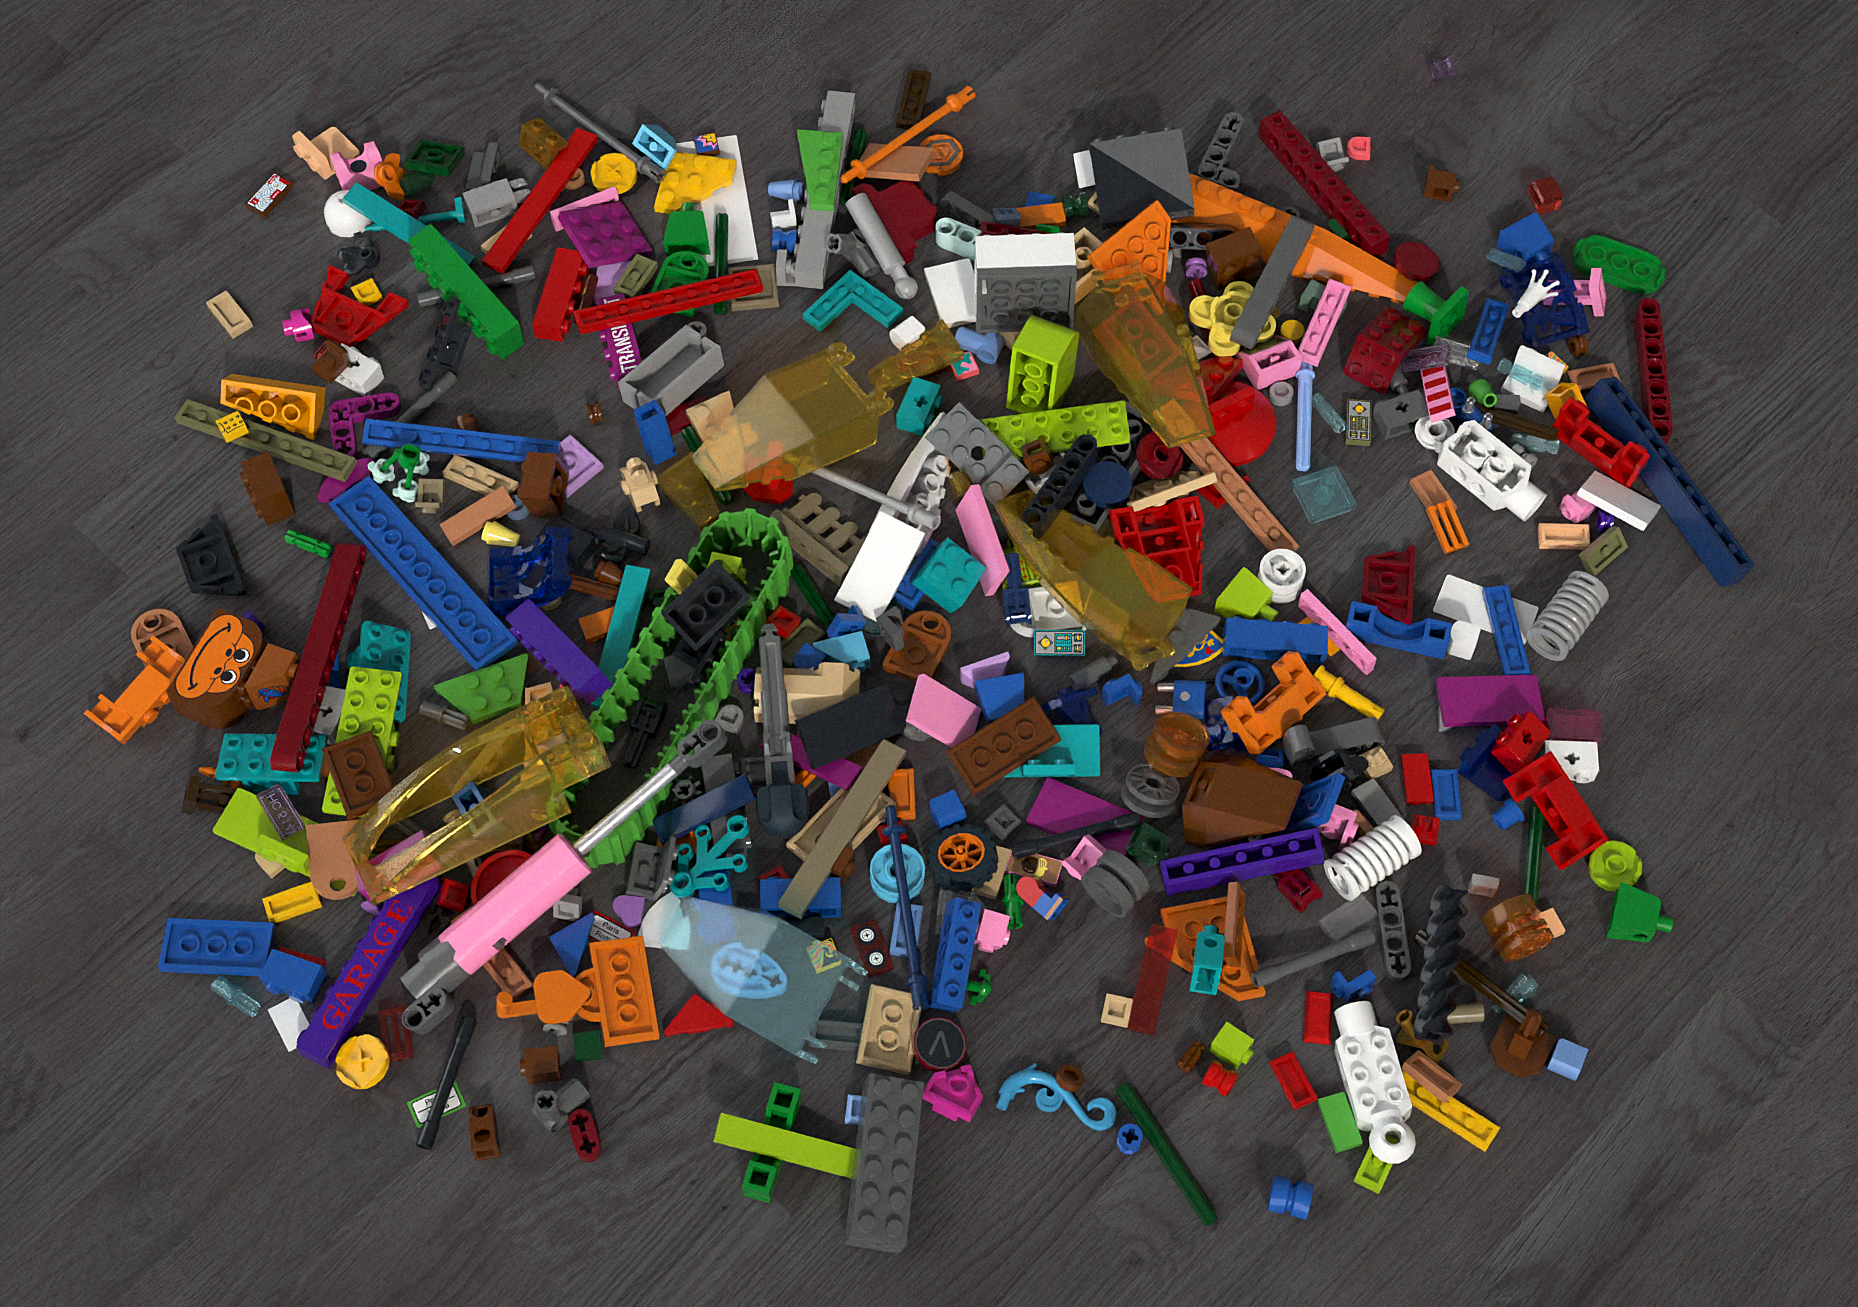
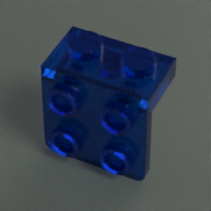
M1493 724L1488 731L1483 729L1475 739L1477 744L1472 749L1467 747L1460 757L1462 763L1458 773L1496 801H1503L1509 794L1503 780L1514 773H1510L1491 753L1496 744L1495 739L1502 731V729Z

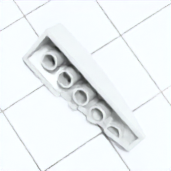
M944 412L938 415L923 435L887 493L888 496L910 506L918 503L924 506L925 510L938 515L941 513V510L938 509L940 499L944 498L946 490L943 488L945 477L949 476L951 467H949V459L944 454H941L925 436L946 416ZM882 504L871 528L881 511L925 533L926 535L915 554L918 557L928 543L933 530L920 523L914 524L910 522L908 515Z

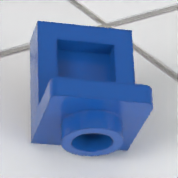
M1127 674L1119 679L1113 678L1105 683L1101 699L1108 706L1129 695L1133 703L1138 706L1141 704L1143 689L1137 680L1134 681L1130 674Z
M1369 969L1348 983L1342 974L1337 971L1333 974L1331 988L1338 998H1343L1347 1004L1358 996L1360 999L1368 996L1374 990L1372 987L1376 977Z

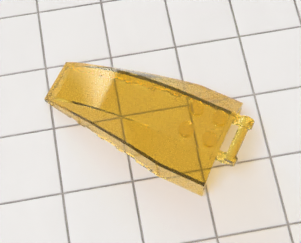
M1138 259L1131 260L1129 264L1105 271H1093L1092 279L1096 287L1077 308L1079 335L1094 363L1108 379L1113 380L1117 385V390L1126 395L1130 405L1139 410L1143 420L1150 424L1151 429L1168 448L1215 435L1208 398L1186 317L1168 284L1144 272ZM1133 273V274H1131V275H1127V276L1120 277V278H1117V279H1112V278H1115V277H1119V276H1123V275H1126V274Z
M1029 489L996 501L995 508L1020 556L1047 592L1073 618L1098 636L1101 641L1106 642L1117 650L1120 655L1128 658L1135 670L1140 671L1158 659H1167L1174 655V646L1164 637L1182 617L1192 591L1190 586L1129 547L1125 550L1114 544L1115 539L1108 535L1104 538L1093 532L1094 527L1086 523L1083 526L1072 520L1073 515L1065 510L1060 512L1045 535L1040 539H1036L1032 535L1033 530L1022 521L1023 512L1036 495V493ZM1152 647L1157 648L1156 650L1151 651L1145 655L1141 653Z

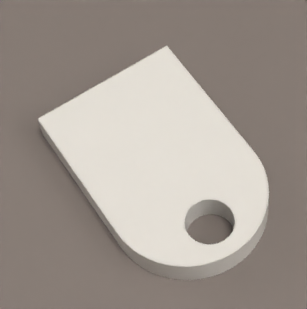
M1078 582L1028 589L1032 624L1018 623L1010 625L1015 632L1026 637H1034V630H1086L1087 625Z

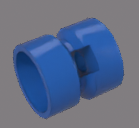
M1275 1175L1267 1211L1279 1214L1289 1211L1291 1217L1306 1220L1310 1209L1314 1184L1299 1180L1292 1184L1290 1178Z

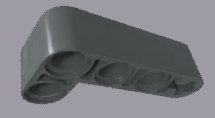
M1229 112L1224 116L1197 172V176L1235 192H1238L1240 176L1237 172L1226 167L1241 139L1244 123L1241 114Z
M1370 717L1310 733L1306 725H1296L1285 732L1282 747L1290 769L1298 770L1312 766L1319 757L1333 749L1342 748L1344 753L1347 752L1349 756L1365 753L1378 746L1382 747L1386 742L1377 718Z

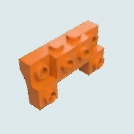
M154 635L149 638L152 643L143 653L140 651L136 653L137 657L146 663L147 666L115 703H112L100 694L98 696L100 702L91 712L89 710L84 712L89 719L123 745L140 726L144 728L147 724H151L157 718L158 711L164 704L171 702L166 691L186 660Z
M1288 651L1271 666L1280 684L1254 707H1252L1247 697L1237 696L1220 711L1231 732L1239 733L1250 754L1260 755L1276 739L1283 737L1288 728L1301 721L1303 715L1326 695L1322 684L1310 673L1299 652Z

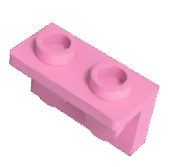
M1335 804L1329 822L1320 825L1318 832H1321L1329 839L1341 840L1337 853H1340L1343 848L1348 847L1353 842L1359 824L1355 822L1357 812Z

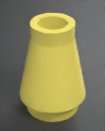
M487 521L481 540L487 541V544L516 548L519 543L520 534L515 533L496 521H493V523Z

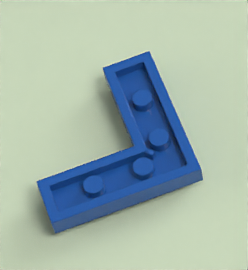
M933 539L929 540L902 579L892 600L914 611L925 593L914 586L912 582L940 543Z

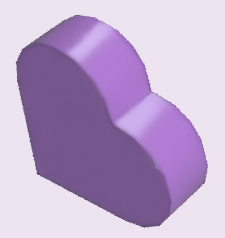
M620 895L614 900L613 910L617 916L621 917L626 927L635 928L641 924L646 902L645 897Z

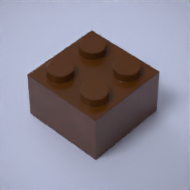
M1250 227L1206 244V268L1218 291L1226 288L1232 282L1252 280L1261 274L1262 249Z
M269 451L240 462L244 471L239 474L258 518L264 517L268 526L295 515Z
M527 452L526 461H523L521 468L523 478L522 483L518 485V498L533 517L551 518L554 515L561 519L569 479L568 470L556 453Z

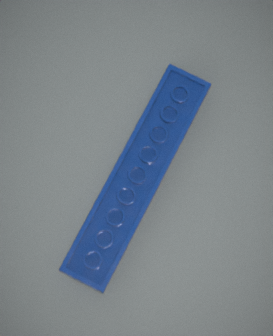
M367 476L328 503L330 509L362 544H365L366 549L475 671L488 667L518 645L517 639L370 476Z

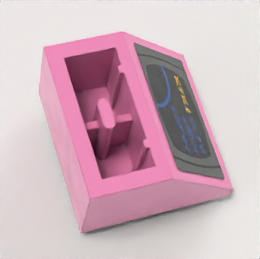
M1278 335L1266 342L1256 343L1252 350L1245 347L1235 354L1236 358L1242 359L1243 370L1257 390L1296 376V372L1300 370L1302 357L1293 342Z

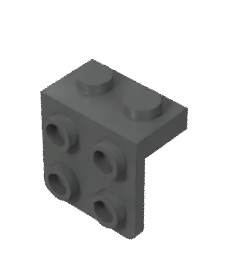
M670 835L662 848L639 842L635 843L625 894L656 901L661 893L664 894L666 892L667 885H671L674 877V869H671L672 860H676L679 845L675 844L676 836Z

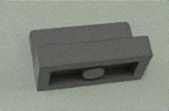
M489 142L487 153H473L466 182V191L496 181L501 161L500 148L497 142Z

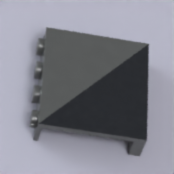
M1168 127L1161 132L1155 133L1153 131H1144L1137 136L1125 134L1117 136L1116 139L1112 140L1099 138L1094 140L1093 143H1089L1101 230L1123 227L1156 200L1159 201L1171 219L1194 216L1195 208L1182 128Z

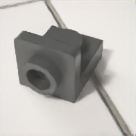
M896 606L876 617V621L882 638L897 652L905 646L902 639L904 632L901 628L903 620L900 609Z

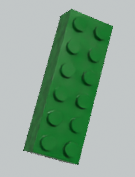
M429 224L408 239L410 246L409 254L414 259L412 264L420 274L423 272L427 276L426 279L434 290L437 288L440 290L444 302L449 301L451 296L461 301L457 316L463 323L467 321L470 324L472 333L477 339L482 338L485 341V347L492 356L496 354L502 361L524 345L520 324L432 224Z

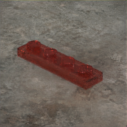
M1151 924L1127 1027L1129 1031L1151 1036L1155 1035L1177 939V929Z

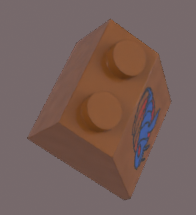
M269 643L267 644L245 684V688L256 710L262 711L288 700L300 663L295 652Z

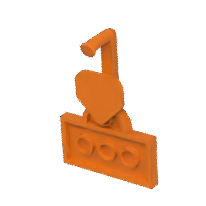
M643 936L589 943L592 968L581 972L575 978L563 970L539 974L533 983L535 1000L512 1003L513 998L509 992L502 991L497 995L496 1013L500 1018L537 1014L542 1022L557 1024L569 1022L577 1013L581 1018L588 1021L601 1022L605 1047L659 1039Z

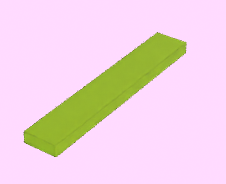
M721 1113L719 1116L713 1142L852 1179L855 1148Z

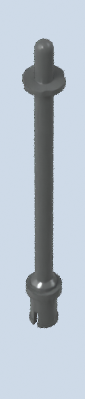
M541 83L535 84V90L544 96L545 105L552 106L555 104L614 149L633 161L639 173L646 174L656 183L664 180L659 174L665 177V170L655 165L650 157L639 156L560 97V90L558 88L552 87L548 89Z

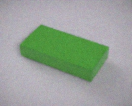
M1341 1092L1318 1099L1317 1104L1335 1153L1362 1146L1363 1141L1345 1093Z

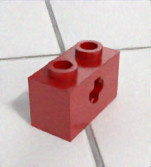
M1531 710L1522 714H1514L1507 721L1508 727L1495 739L1496 744L1491 750V753L1510 773L1517 772L1529 765L1551 733Z

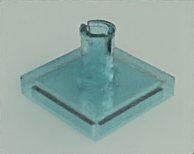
M1337 465L1293 479L1291 482V487L1311 524L1356 510L1357 503Z

